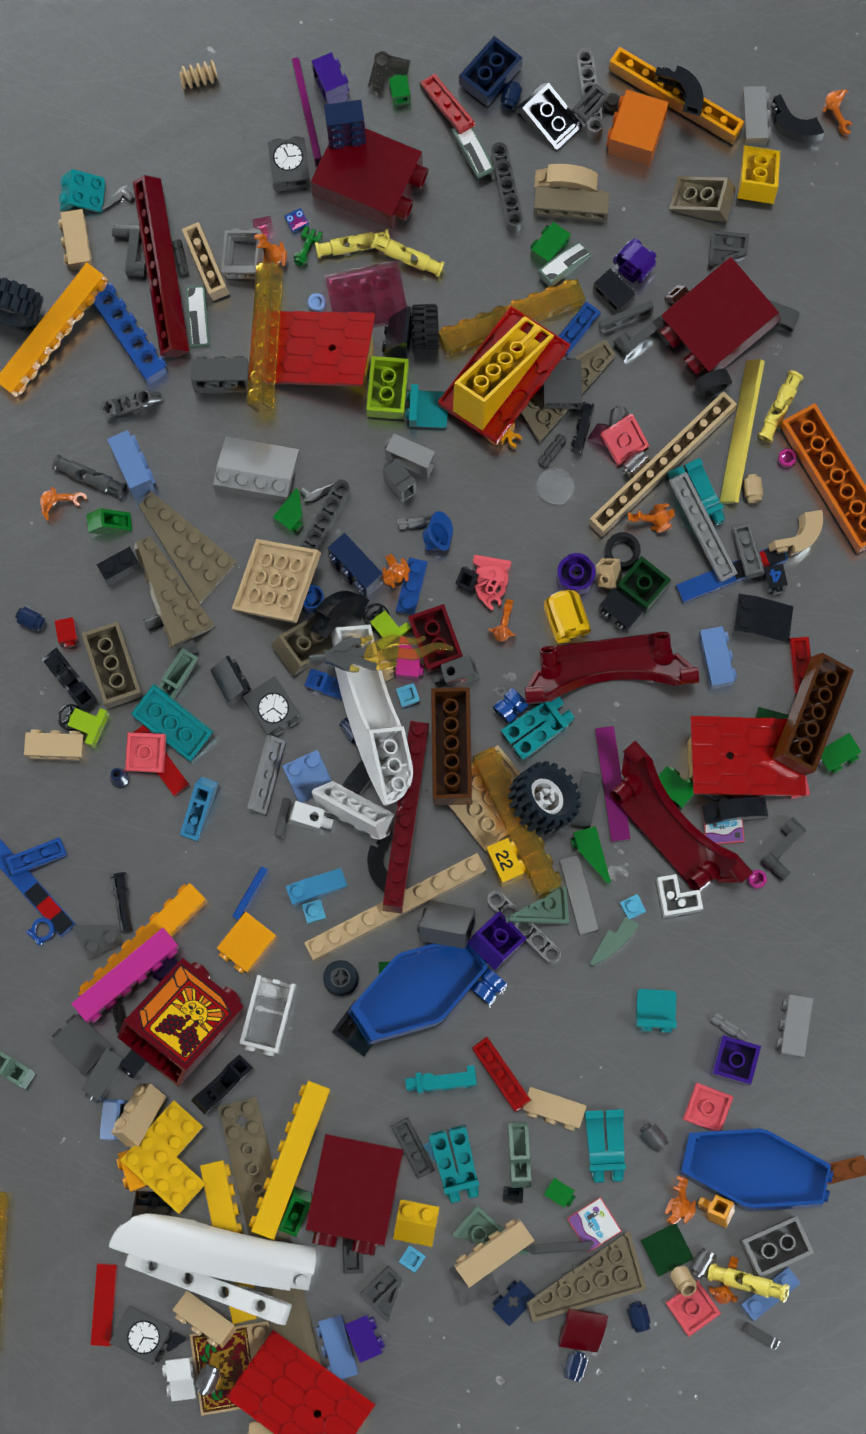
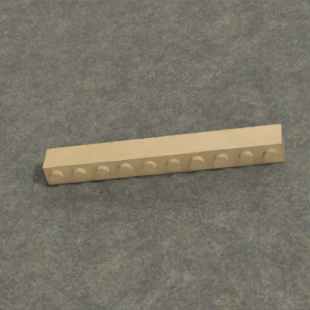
M723 391L589 519V525L603 537L666 477L667 472L677 467L735 411L737 403Z
M478 853L406 889L402 914L383 911V902L304 942L313 961L316 962L428 904L430 901L486 873V868Z

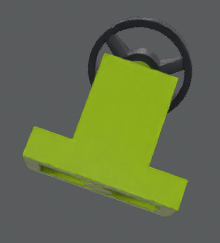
M380 603L371 604L364 612V623L368 625L367 620H372L370 621L373 626L371 628L376 630L384 639L377 644V649L382 655L400 642V637L405 638L412 632V628L407 622L398 627L390 617L388 609ZM375 606H380L378 611H375L372 613L371 616L366 617L368 611Z
M67 704L58 712V723L64 730H79L88 734L84 743L94 749L110 714L107 710L100 708L97 715L94 716L82 711L77 705ZM69 707V712L65 716L66 720L61 722L63 710ZM67 724L72 729H68L64 725Z

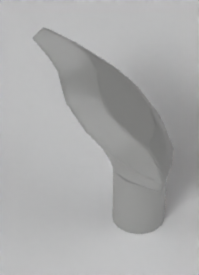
M128 185L122 186L103 204L101 209L109 207L122 196L131 201L134 195L128 191Z
M333 484L316 489L313 492H309L305 487L301 488L300 493L305 497L303 501H314L321 498L330 491Z

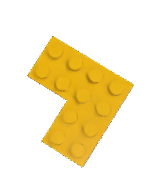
M173 1100L149 1127L139 1146H132L120 1161L180 1214L206 1185L198 1175L178 1158V1155L202 1130L203 1126Z

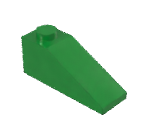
M596 826L573 832V837L570 838L572 848L577 849L579 856L606 886L610 885L611 880Z

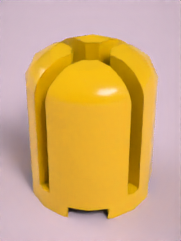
M559 591L544 601V610L557 643L570 642L572 638L579 635L584 637L591 632L580 594L576 591Z

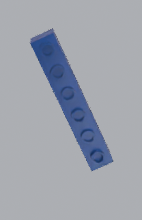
M107 283L105 289L96 295L93 305L146 383L150 385L167 374L165 369L167 364L162 356L158 358L156 355L157 349L154 344L147 342L145 339L147 335L143 328L136 326L137 320L131 312L128 314L125 310L127 306L122 298L118 299L115 295L117 291L112 283ZM111 299L112 302L110 304H104L105 300ZM116 314H122L120 319H114ZM128 328L133 329L129 334L124 333ZM137 343L143 344L142 347L138 349L134 348V345ZM146 358L153 359L150 363H144Z

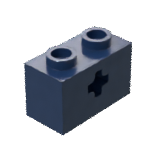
M514 1280L506 1288L509 1292L504 1297L500 1294L493 1302L495 1306L492 1309L508 1326L527 1309L526 1302L536 1296L521 1280L518 1283ZM517 1296L519 1298L517 1300L518 1306L512 1305L510 1307L508 1305L510 1303L509 1297L515 1298Z

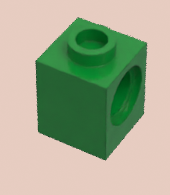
M397 74L389 78L393 106L411 103L407 75Z

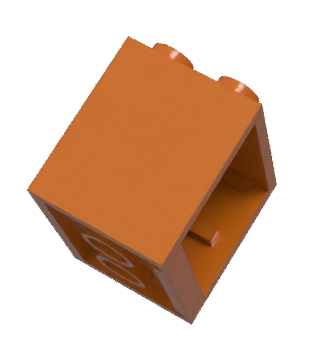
M626 89L625 95L620 96L619 107L614 114L613 125L607 135L606 146L609 147L608 154L650 166L666 119L669 102Z

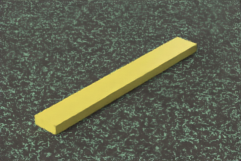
M762 359L747 360L745 364L720 496L722 504L738 503L765 363Z

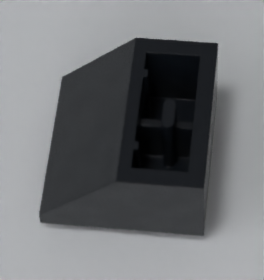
M228 655L210 670L229 706L243 700V696L249 693L248 690L251 688L245 676H240L242 672L236 659L231 660Z
M347 1010L333 1029L332 1034L364 1057L373 1044H368Z
M136 1191L131 1218L141 1214H159L174 1217L175 1210L158 1194L150 1191Z

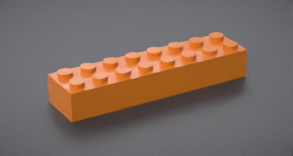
M816 403L783 420L780 428L852 547L859 554L866 550V485Z

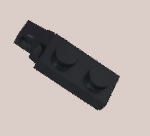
M583 401L580 409L582 419H578L576 425L578 433L577 436L573 437L571 444L576 455H582L595 407L593 403Z

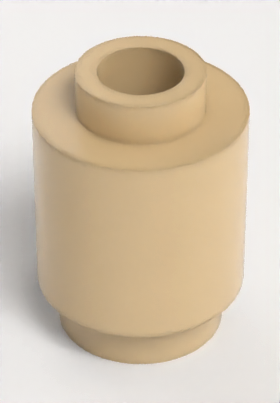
M757 474L747 475L746 479H743L744 496L747 499V503L762 501V496H764L762 478L758 477Z
M686 1266L674 1268L670 1277L678 1292L683 1296L692 1295L697 1287L691 1272Z

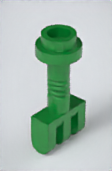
M305 226L301 234V239L305 240L300 253H295L293 257L296 265L304 266V264H307L308 258L306 255L312 243L320 242L323 232L319 231L315 237L316 230L312 229L310 234H307L309 227Z

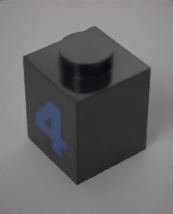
M783 564L764 567L765 575L763 577L767 593H773V595L783 593L788 586Z

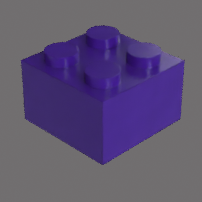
M331 52L312 60L313 77L326 104L347 100V92H349L347 84L349 82L346 74L341 73L339 59L337 57L334 58Z
M498 911L472 936L468 944L496 970L519 949L527 938L512 923L506 922V917Z
M721 1036L711 1075L750 1086L761 1046L728 1036Z
M367 1314L345 1324L360 1363L383 1353L385 1344L381 1336L377 1337L375 1329L378 1327L374 1317L370 1318Z

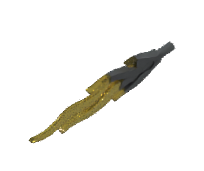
M370 635L345 639L328 651H324V654L309 655L310 663L325 661V664L333 665L341 670L358 673L360 669L352 664L368 670L380 671L397 666V662L379 663L387 659L418 660L435 650L453 651L454 648L448 644L436 642L415 649L400 648L397 646L418 645L424 642L426 637L409 638L395 635L381 638L362 648H354L357 645L366 644L371 641L372 636Z

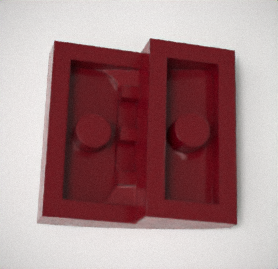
M568 1308L565 1327L562 1326L558 1346L597 1353L605 1333L608 1315Z

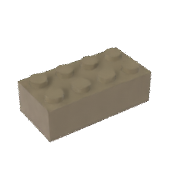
M117 621L81 633L105 707L108 709L143 697L119 622Z

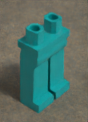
M701 458L685 464L684 467L682 465L667 472L666 479L668 483L669 480L687 472L709 518H712L715 525L725 522L724 507L715 494L704 470Z
M560 697L551 702L541 703L500 731L501 736L510 748L512 747L513 752L522 763L562 731L567 730L569 724L575 719L570 710H567L562 715L558 712L557 709L564 705Z
M475 1065L467 1066V1072L435 1076L431 1073L422 1074L419 1072L415 1073L416 1077L405 1078L407 1092L417 1091L419 1095L425 1094V1091L437 1092L477 1087Z
M624 1109L605 1110L607 1150H605L603 1110L585 1111L590 1162L589 1172H592L593 1182H605V1171L612 1172V1182H622L624 1170H626L624 1155Z
M466 1125L448 1128L458 1167L456 1169L446 1130L429 1133L428 1136L442 1179L444 1193L447 1194L450 1203L461 1201L458 1191L464 1189L467 1191L468 1198L478 1197V1186L480 1185L476 1176Z

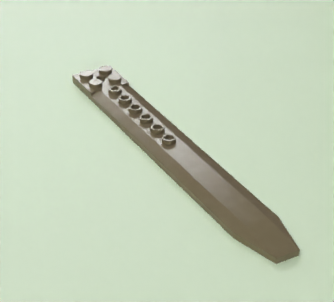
M257 1097L219 1106L218 1110L249 1236L267 1239L251 1233V1227H248L252 1215L256 1216L259 1210L256 1208L259 1197H264L266 1190L263 1189L266 1178H271L273 1173L270 1170L272 1158ZM241 1115L243 1118H247L244 1127L236 1123ZM277 1230L273 1241L292 1243L290 1234ZM262 1287L263 1293L292 1304L286 1325L270 1321L271 1329L322 1365L304 1290L290 1288V1291ZM315 1410L313 1415H319L320 1410Z

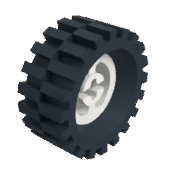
M4 277L0 278V323H3L5 326L10 325L13 328H34L42 307L43 296H40L39 292H35V289L28 288L25 284L17 283L18 281H10Z
M549 761L537 762L514 778L513 783L509 787V790L512 791L508 794V799L512 800L509 806L510 809L514 808L516 811L513 813L514 817L517 818L519 816L521 819L519 823L522 826L528 825L527 830L530 832L536 829V834L538 835L542 833L544 835L555 833L575 819V816L579 813L577 809L581 807V802L577 801L581 798V794L576 792V789L579 787L577 783H572V775L567 776L565 774L566 769L563 767L557 769L558 764L553 763L550 765Z

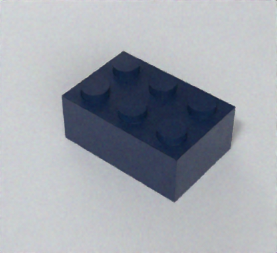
M494 36L459 75V85L488 106L504 88L505 83H508L522 68L523 57Z
M361 99L324 104L329 148L342 149L344 146L351 145L358 147L366 143Z
M345 532L327 547L328 557L330 558L329 562L335 568L339 567L341 569L342 576L348 582L351 580L354 583V588L360 595L364 594L368 598L384 583L383 573Z

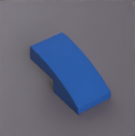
M311 668L304 686L342 701L337 678Z

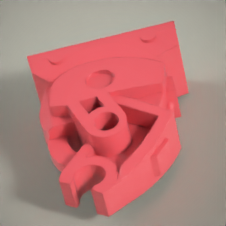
M474 555L473 566L477 568L475 572L479 574L475 584L476 595L492 611L494 610V607L491 606L492 601H497L498 606L502 605L500 598L506 591L508 584L507 572L510 571L512 563L508 560Z

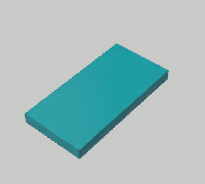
M155 684L150 687L131 713L133 717L153 733L166 734V743L190 762L214 732Z

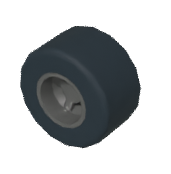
M334 961L324 971V985L335 996H347L358 985L359 977L357 970L347 961Z

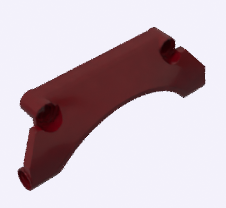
M665 631L544 646L539 650L542 670L535 671L525 687V697L527 704L551 702L576 688L611 680H648L672 686L699 683V671L697 666H692L679 653H673L671 634Z
M636 740L623 751L624 759L621 774L625 779L610 791V796L685 879L691 889L701 891L714 879L718 883L739 882L741 884L754 873L737 853L709 839L682 814L662 785L653 759Z

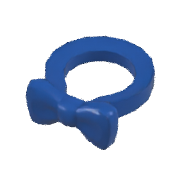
M41 917L33 922L32 928L27 930L26 934L31 936L36 944L40 946L44 944L45 940L53 936L55 927L50 919ZM39 922L48 924L50 930L47 936L38 937L36 935V927Z

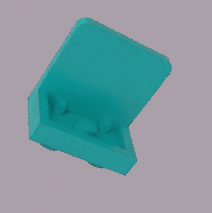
M70 169L62 175L60 179L62 189L59 195L60 210L68 211L75 206L98 213L102 211L101 207L103 206L105 179L103 177L75 169Z
M411 384V390H407V401L410 402V408H406V419L409 420V427L446 428L448 411L438 405L439 399L445 392L419 390V384Z
M639 989L637 992L636 1028H640L641 1032H652V1029H659L660 1033H672V1030H676V992L670 990Z

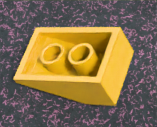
M744 145L738 183V199L774 204L779 182L780 151Z

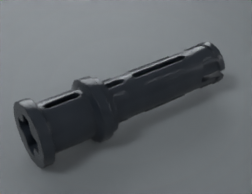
M126 872L109 875V878L112 879L113 890L111 893L115 896L120 932L132 931L127 901L129 889L126 888Z

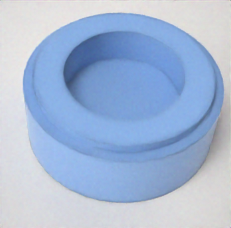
M319 293L310 295L307 301L308 308L312 312H322L326 307L325 297Z

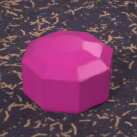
M784 449L778 455V463L784 468H790L796 463L797 455L792 449Z
M760 869L753 870L754 873L747 878L748 884L754 889L762 888L767 882L766 874Z

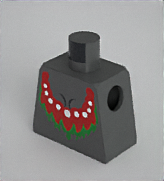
M469 655L442 664V671L432 674L436 685L445 682L449 687L480 679L475 661Z

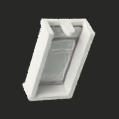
M257 975L239 1043L244 1046V1050L254 1052L255 1049L263 1050L262 1054L272 1057L274 1053L279 1054L296 984H288L280 980H272Z

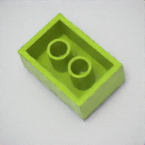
M371 356L366 408L367 417L404 420L409 359Z

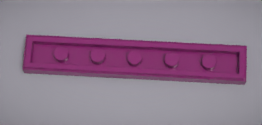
M296 57L292 58L294 74L315 166H318L322 159L300 60Z
M614 726L595 728L611 842L630 840L627 814L610 796V791L622 781Z

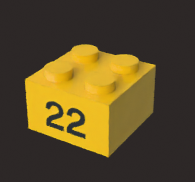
M508 838L486 847V854L502 888L523 879L526 870L522 859L518 860L516 857L518 851L514 842H510Z

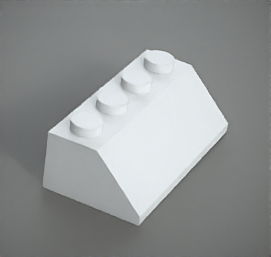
M334 781L312 790L316 805L325 810L326 813L333 814L339 820L354 825L357 830L365 831L374 839L380 840L390 835L396 817L392 812Z

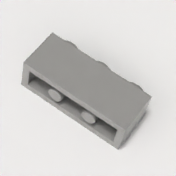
M766 86L743 87L744 145H767L768 139H771V127H768L770 110H767L770 97L769 93H766Z
M791 994L787 999L784 998L782 1010H785V1017L781 1018L779 1027L782 1030V1037H778L776 1049H780V1055L797 1058L805 1057L813 998Z

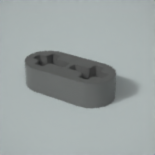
M746 1322L742 1330L776 1350L780 1343L776 1338Z

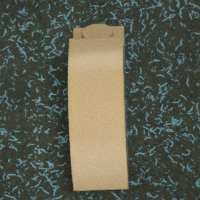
M549 164L548 168L535 171L534 187L546 185L551 188L567 187L574 190L582 188L587 191H596L598 173L577 165Z
M822 510L805 512L798 517L799 530L797 535L792 538L773 541L768 544L769 551H777V554L788 551V555L793 556L811 546L818 538L822 529Z

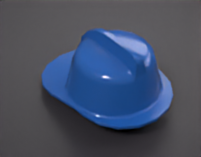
M442 511L433 513L429 525L423 531L422 538L426 551H446L449 549L453 535V525L450 518Z

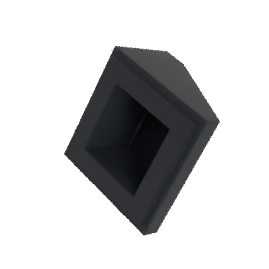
M464 566L461 568L455 584L472 592L479 574Z
M177 1331L174 1332L166 1347V1351H172L190 1338Z

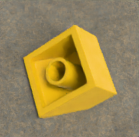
M400 1199L393 1239L432 1247L440 1207Z

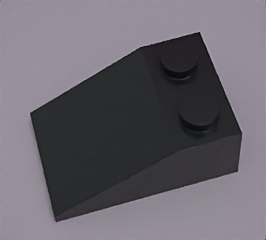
M549 83L541 84L516 108L526 122L555 150H558L583 126Z
M409 306L389 317V324L385 323L384 334L387 335V340L383 341L382 352H385V357L408 359L412 330L411 307Z
M738 594L732 636L789 644L794 606L758 596Z

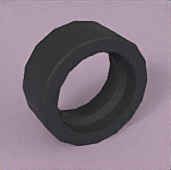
M725 368L717 369L698 378L694 386L699 397L706 398L729 388L732 385V380Z
M626 532L616 533L607 540L604 550L605 558H614L611 549L616 542L627 541L632 545L634 554L630 560L620 562L621 570L630 569L640 557V543L632 534Z

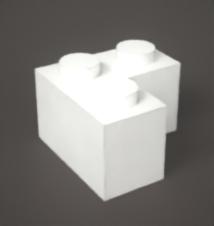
M677 874L657 877L656 885L663 919L702 912L703 905L700 890L680 893Z
M193 1357L166 1360L165 1365H162L163 1377H167V1382H170V1385H167V1396L171 1397V1401L197 1398V1387L194 1386L196 1378Z

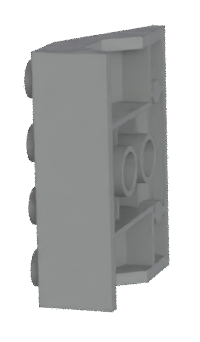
M225 437L213 482L214 489L219 492L284 503L290 496V488L296 470L299 449Z

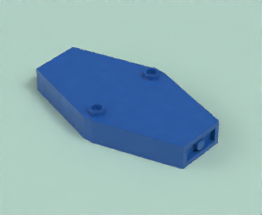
M434 943L401 952L391 960L348 1010V1013L369 1045L434 1027L445 1019L486 971L488 963L468 943L465 949Z
M743 1129L689 1133L681 1175L712 1193L734 1202V1205L743 1210L766 1211L822 1207L824 1202L828 1203L830 1191L826 1190L827 1183L832 1182L834 1171L830 1170L831 1164L768 1130Z

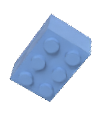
M126 430L108 438V443L134 499L154 491L153 484L156 483L142 451H140L141 449L135 435L130 436L129 431Z

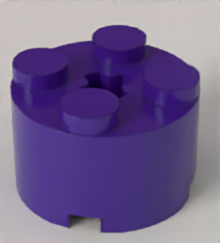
M634 238L632 241H628L613 258V263L619 266L618 271L624 278L633 283L639 281L638 284H640L656 267L655 258L657 256L652 250H647L638 239Z
M572 553L561 560L557 569V583L562 591L574 590L580 595L587 593L594 583L595 566L584 554ZM574 572H578V577H574Z

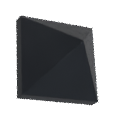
M504 1186L503 1202L511 1205L523 1203V1188Z

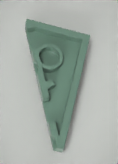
M563 886L506 917V922L568 924L567 886Z
M476 1205L452 1235L457 1238L476 1243L482 1242L484 1244L490 1240L488 1237L496 1231L501 1232L504 1229ZM524 1248L517 1254L528 1255L529 1251Z

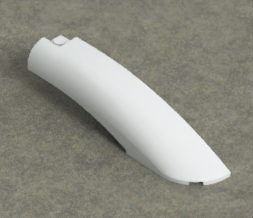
M371 624L336 627L330 632L333 647L345 639L360 638L361 645H357L354 648L367 646L363 658L377 663L376 671L368 670L355 664H351L349 672L335 667L349 724L363 763L383 805H389L402 798L412 783L413 765L405 729L398 719L383 678Z
M141 1214L132 1217L131 1220L117 1228L109 1243L110 1248L181 1270L239 1283L290 1291V1288L309 1290L316 1264L315 1247L253 1237L196 1222V1220L159 1214Z

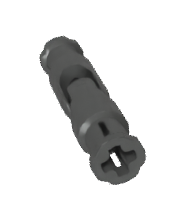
M58 454L54 459L53 470H60L66 473L67 476L92 485L105 493L115 494L119 499L123 497L127 489V483L113 480V477L104 473H98L77 461L67 460L61 454ZM81 470H86V473L82 476Z

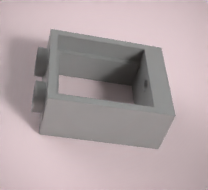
M238 228L225 230L221 274L225 279L262 278L264 248L256 247L254 266H232L234 242H257V246L259 239H254V236L256 234H263L261 230L256 228H250L249 230Z
M395 433L385 443L384 448H386L387 461L399 459L406 470L428 479L436 463L435 451Z

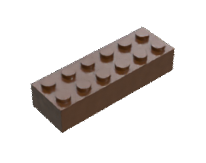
M824 653L811 657L773 759L803 775L816 772L852 677L853 669Z
M470 687L431 688L434 806L472 805Z

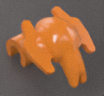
M842 89L830 92L827 95L826 105L822 111L825 112L827 109L833 110L834 116L839 123L838 129L840 134L847 136L851 134V131L847 130L846 127L852 125V122L849 120L845 121L838 108L845 94L848 93L847 90Z
M256 234L254 239H259V244L256 247L265 248L263 264L267 267L269 262V274H276L279 263L282 266L286 264L287 250L284 248L283 242H280L279 246L276 244L272 245L267 241L265 234Z
M51 487L49 491L44 492L40 497L42 515L46 520H49L48 512L58 500L73 501L75 505L79 506L77 497L82 496L86 500L87 496L83 492L57 494L56 489Z
M667 503L654 505L653 510L649 514H642L641 511H638L637 514L627 513L628 521L652 522L655 526H652L651 530L661 533L672 527V524L668 523L674 518L675 510L667 511L666 508L670 506Z
M393 554L386 555L389 568L388 570L386 567L382 568L384 582L395 588L394 582L400 583L403 579L409 581L410 568L405 559L401 558V564H399Z
M506 599L500 626L488 628V631H491L499 642H504L509 637L517 635L512 633L507 627L514 600Z
M677 1176L676 1179H679V1184L673 1187L674 1190L678 1191V1197L671 1198L665 1211L666 1215H669L670 1212L673 1213L667 1219V1222L672 1225L681 1219H684V1223H687L696 1213V1201L694 1200L690 1204V1201L686 1198L688 1180L682 1176Z
M731 1256L727 1269H737L739 1258ZM722 1283L723 1286L716 1288L709 1286V1291L715 1294V1299L718 1303L726 1304L730 1300L733 1302L738 1301V1296H735L729 1289V1286H725L724 1283Z

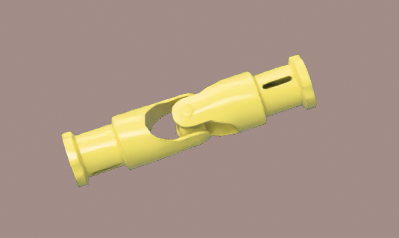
M388 229L378 233L380 237L390 240ZM369 232L356 236L331 239L330 242L320 244L315 242L318 259L321 256L331 254L336 256L359 250H368L376 233ZM345 243H349V247L343 246Z
M378 233L375 234L370 249L380 250L384 252V255L401 260L421 271L431 272L435 274V277H439L444 266L443 261L438 262L431 259L425 253L405 247L403 244L392 239L387 240L380 237ZM414 254L418 260L412 261L411 255Z
M794 370L788 371V377L778 391L777 399L773 402L764 420V426L761 432L757 434V437L763 442H773V436L776 430L780 428L788 407L797 393V386L804 378L803 375ZM774 410H776L779 414L774 415Z
M715 1263L711 1264L708 1271L709 1281H719L724 1283L725 1286L747 1292L751 1291L766 1298L774 1297L780 1299L783 1303L789 1295L790 1287L788 1284L780 1285L774 1283L771 1279L754 1276L733 1268L725 1269L718 1267ZM739 1279L743 1280L742 1285L737 1283Z

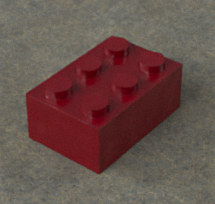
M444 604L408 616V622L412 628V633L427 674L440 670L441 665L463 657Z

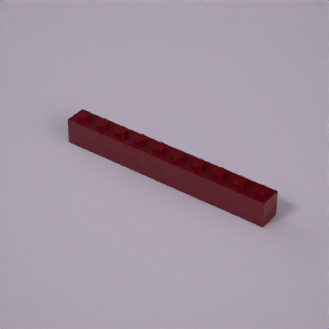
M143 175L132 183L160 356L179 358L189 352V345L161 178Z
M410 721L407 742L413 765V778L404 796L398 800L383 899V911L400 914L403 912L429 735V723Z

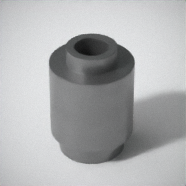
M615 406V408L611 409L608 428L628 416L629 411L623 406Z
M641 450L638 453L635 452L623 464V472L629 478L634 477L651 460Z
M649 1122L641 1129L642 1134L640 1136L651 1150H655L658 1153L668 1145L669 1142L666 1140V1135L656 1123L651 1125Z
M703 1248L701 1252H698L690 1266V1269L693 1270L691 1274L701 1280L703 1277L708 1278L709 1268L711 1264L716 1263L717 1255Z
M206 1364L204 1368L202 1367L194 1385L197 1387L196 1391L205 1396L208 1393L213 1394L220 1378L219 1373L221 1370L209 1364Z

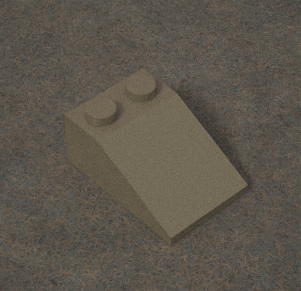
M678 176L669 210L709 221H727L736 188L729 177Z
M320 613L279 635L271 645L292 676L313 664L309 661V655L324 654V651H328L333 647L331 633L325 639L310 630Z

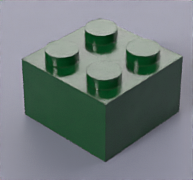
M641 556L618 583L616 590L643 612L647 613L668 588L671 579Z

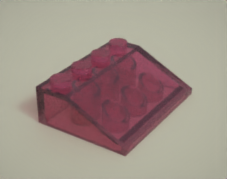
M397 260L324 275L332 312L375 313V325L389 322V317L407 307Z

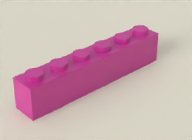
M164 928L160 929L71 1004L87 1023L96 1022L102 1016L100 1013L106 1008L107 1010L113 1008L117 1004L116 1000L121 996L124 998L132 992L131 988L138 983L140 985L148 978L147 974L152 970L156 972L163 966L162 962L167 958H173L178 953L177 949L180 947Z

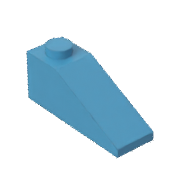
M201 776L195 783L180 835L195 841L199 840L218 789V782Z
M341 868L303 879L285 887L293 907L348 887Z

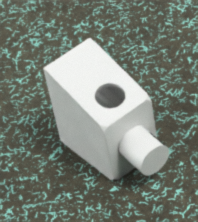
M295 801L292 804L287 824L318 831L320 827L331 829L334 818L324 816L325 810ZM310 815L316 818L315 822L310 819Z

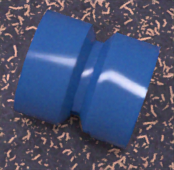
M310 585L302 607L303 611L307 614H318L315 610L325 599L321 588L316 585Z
M511 688L504 695V700H499L492 708L507 724H511L517 718V713H522L529 704L526 703V700L516 690Z
M488 968L481 976L482 981H477L471 987V991L486 1004L490 1005L496 998L495 993H500L507 983Z

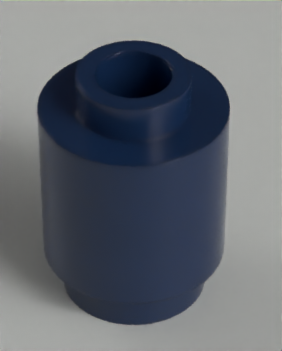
M510 81L505 83L500 99L501 107L504 109L514 110L518 106L522 93V87L518 82Z
M27 606L19 608L15 616L18 624L32 631H40L45 622V618L42 617L41 613Z
M641 1301L629 1304L630 1308L627 1309V1313L635 1333L651 1329V1320L646 1304H642Z
M575 1350L573 1354L569 1353L564 1370L566 1373L564 1378L580 1382L581 1377H584L588 1358H585V1353Z

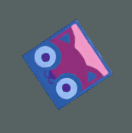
M301 208L284 216L292 233L305 228V226H309V222Z

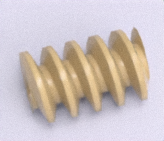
M210 60L209 66L204 61L202 68L198 63H196L195 69H193L192 65H189L188 71L182 66L181 72H179L183 90L186 89V84L192 89L193 83L200 87V81L207 85L208 79L211 84H214L215 78L218 80L213 60Z

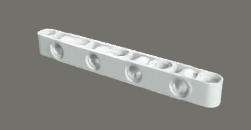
M130 1254L127 1256L125 1266L271 1322L280 1325H286L292 1307V1304L233 1281L197 1274L157 1263L156 1269H153L152 1261ZM188 1273H190L193 1277V1281L191 1283H189L187 1280ZM224 1287H227L229 1290L227 1297L223 1294ZM260 1300L264 1301L265 1303L264 1310H261L259 1308Z

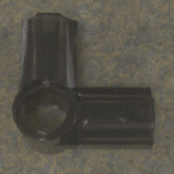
M385 51L376 53L368 87L375 91H383L387 74L408 75L411 60L391 56ZM385 60L387 63L380 65L378 61Z

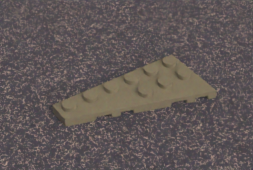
M606 339L574 357L577 360H581L582 394L615 358L616 354ZM542 385L520 414L540 443L569 409H544Z
M150 491L139 504V507L201 605L237 564V561Z
M149 536L137 541L134 544V549L140 565L144 568V577L146 582H149L150 594L158 617L162 619L163 631L168 636L170 649L211 630L215 624L152 537Z
M627 1231L526 1302L531 1322L567 1313L568 1308L578 1310L647 1290L630 1231Z

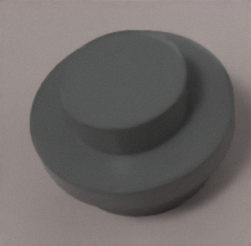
M608 93L610 98L603 106L608 111H615L619 107L620 97L615 93Z

